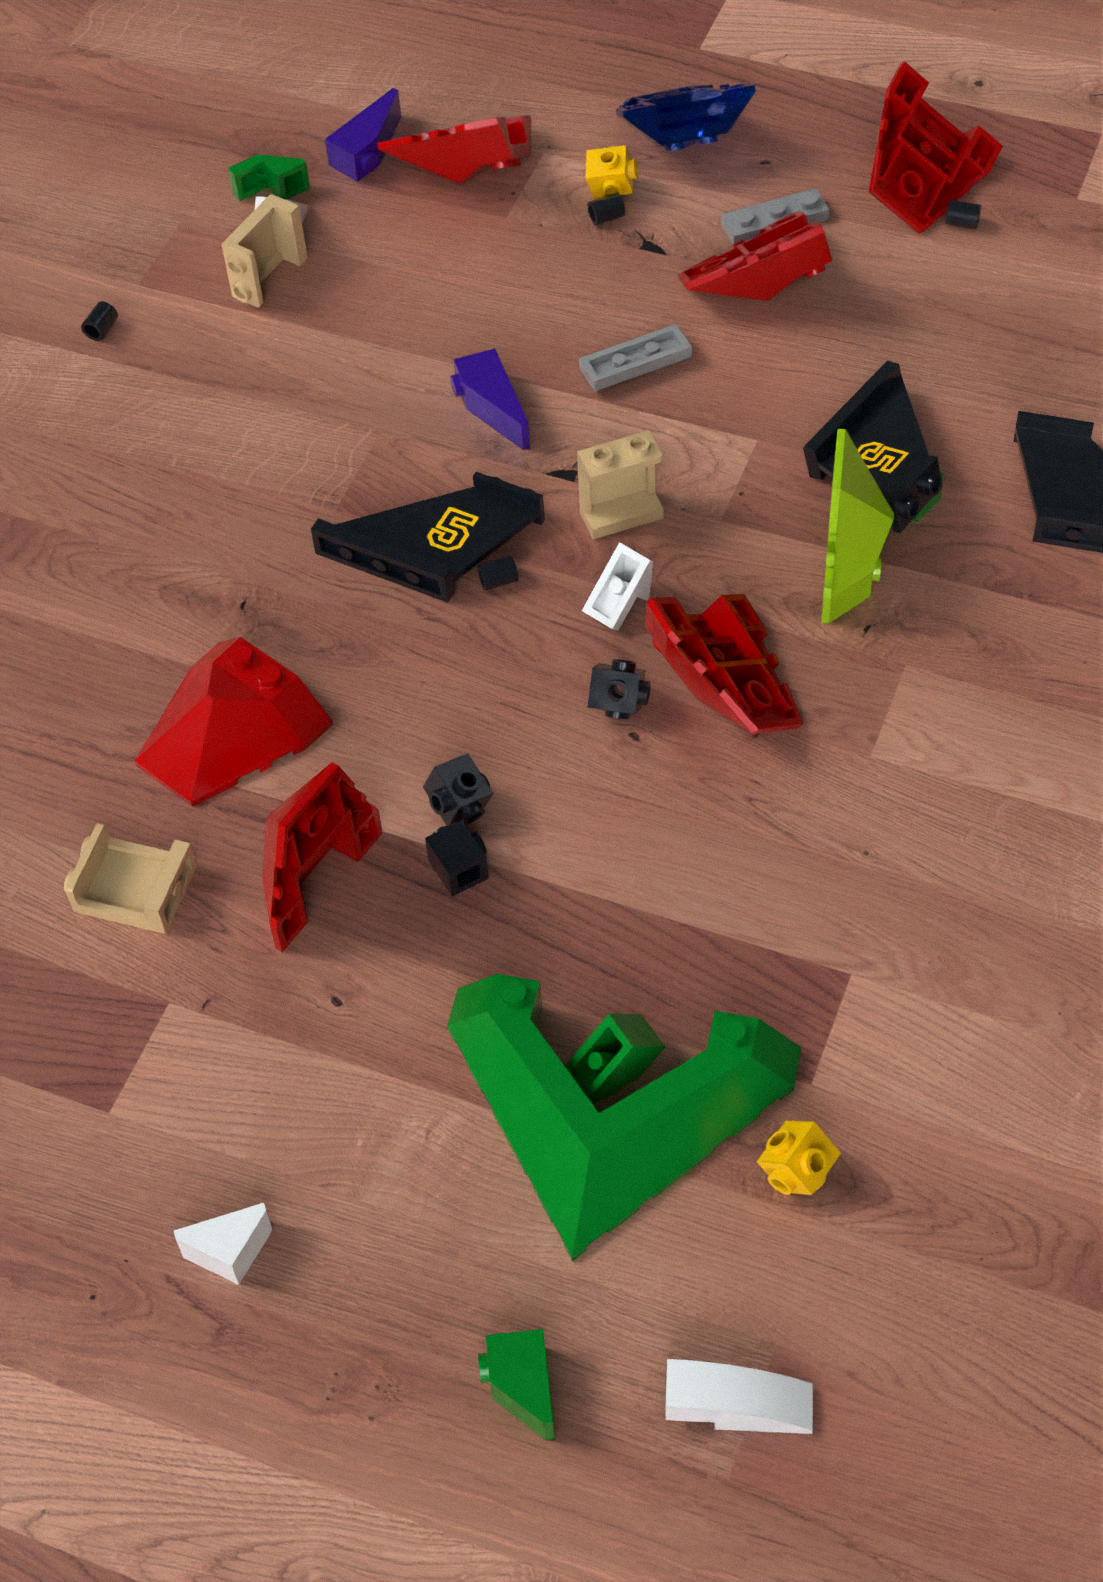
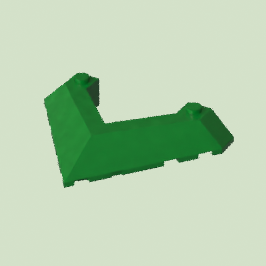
M495 974L457 989L447 1025L453 1041L457 1043L462 1052L467 1067L480 1091L484 1093L491 1106L493 1115L525 1175H528L534 1186V1191L551 1223L555 1225L562 1238L564 1247L572 1262L586 1252V1247L605 1232L609 1234L639 1211V1206L650 1197H657L710 1156L712 1150L730 1135L736 1136L760 1117V1112L778 1098L782 1100L794 1091L801 1054L800 1046L759 1018L714 1011L706 1050L599 1113L537 1029L542 1011L540 981Z

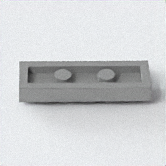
M814 188L721 214V226L733 245L740 240L746 242L760 235V229L799 210L805 213L809 224L815 221L819 223L829 220V208L817 189Z
M674 324L579 358V369L593 391L596 392L692 357V346L679 327Z

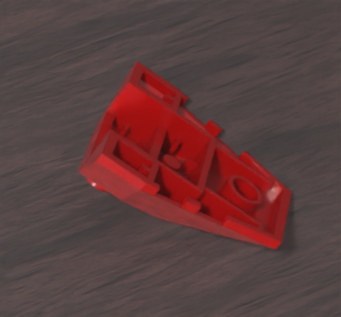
M904 61L900 63L886 89L868 192L920 234L948 210L950 200L956 201L964 196L976 182L983 179L991 171L1003 145L979 125L965 133L958 130L922 99L929 82Z
M530 115L508 119L506 117H495L457 125L452 128L429 131V133L379 142L377 145L380 151L462 184L490 167L496 170L521 165L520 158L530 157L532 121Z
M799 210L760 229V235L746 242L744 240L736 242L732 245L734 249L719 256L713 255L678 274V277L688 291L768 301L798 277L805 274L806 278H810L823 272L826 269L825 264L831 262L832 258L822 225L816 221L809 224L805 213Z
M745 594L721 595L702 614H686L676 597H655L646 603L645 627L653 638L654 647L663 654L664 658L696 699L752 734L797 729L803 725L788 684L784 682L780 684L775 672V668L779 665L777 656L774 653L769 655L763 639L768 635L765 626Z
M242 637L219 642L190 668L134 762L138 768L193 807L237 785L238 778L256 769L261 773L272 767V761L290 752L296 755L306 750L333 723L332 719L299 676Z
M333 762L272 811L266 818L262 878L271 933L275 948L282 953L308 923L300 890V884L331 848L359 862L383 833L379 810L375 805L366 800V795L354 787L355 783L340 766Z

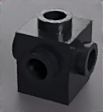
M613 659L612 665L598 663L592 667L587 707L606 710L605 716L629 719L630 714H636L641 709V704H648L651 682L645 681L646 670L636 669V662L629 660ZM617 685L624 689V693L618 690Z
M468 753L435 766L423 785L432 809L441 816L446 826H450L460 820L464 824L476 821L485 813L484 807L493 795L487 777L478 770Z

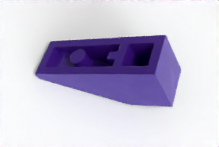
M392 88L325 139L329 166L358 182L381 164L385 152L378 150L377 143L391 140L401 119L399 92L397 89Z
M496 349L454 359L455 375L450 376V381L455 397L461 396L469 412L522 450L529 449L528 421Z

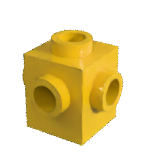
M626 145L587 150L585 179L594 199L615 193L620 195L633 194L634 180L639 177V169L636 158L631 159Z
M785 1121L781 1128L768 1139L767 1148L759 1157L757 1163L768 1175L767 1180L769 1184L780 1193L790 1195L791 1193L813 1195L824 1184L827 1173L841 1152L815 1122Z

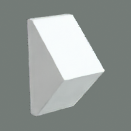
M261 1203L174 1230V1235L184 1259L239 1285L273 1229L265 1204Z

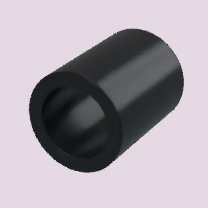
M619 193L588 202V213L594 225L625 216L624 203Z
M950 200L946 224L977 229L982 205Z
M98 302L81 324L82 332L91 340H102L118 318L116 309L107 302Z
M511 555L477 565L479 579L484 591L518 581L517 568Z

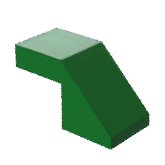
M256 154L228 167L232 192L239 201L267 188L282 199L292 198L310 189L307 165L301 158Z

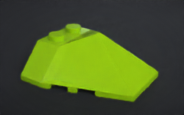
M846 429L837 430L821 623L827 624L871 596L872 581H880L882 558H879V555L882 552L883 545L894 520L892 509Z

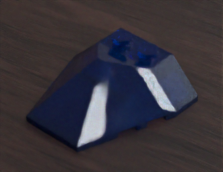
M747 83L733 86L723 84L719 85L720 88L713 89V85L687 86L627 98L619 106L620 108H616V115L654 144L665 146L666 151L680 150L697 142L698 144H707L719 141L718 135L726 134L730 131L756 90L754 84Z

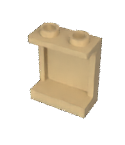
M272 194L221 244L232 297L258 308L264 303L260 283L282 260H286L301 266L308 258L299 205Z
M650 430L577 451L580 514L593 540L664 519V508L655 493V464L662 462V453Z
M97 823L91 836H87L82 843L81 856L75 869H71L65 878L64 892L68 897L73 912L166 934L196 870L197 864L191 844L188 842L174 840L170 850L167 851L112 838L108 833L106 825Z

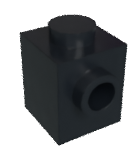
M462 820L450 826L440 827L432 835L425 838L428 861L452 897L489 879L485 844L476 831L470 833Z

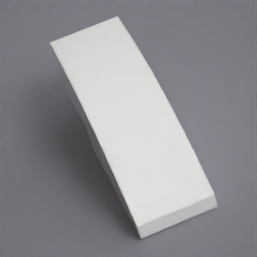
M667 1359L666 1420L714 1422V1429L812 1434L813 1383L768 1371L729 1364Z

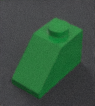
M608 1014L565 1067L592 1104L639 1078L666 1046L641 1014Z
M543 1329L485 1335L487 1353L478 1354L481 1383L490 1382L493 1400L544 1440L555 1439Z

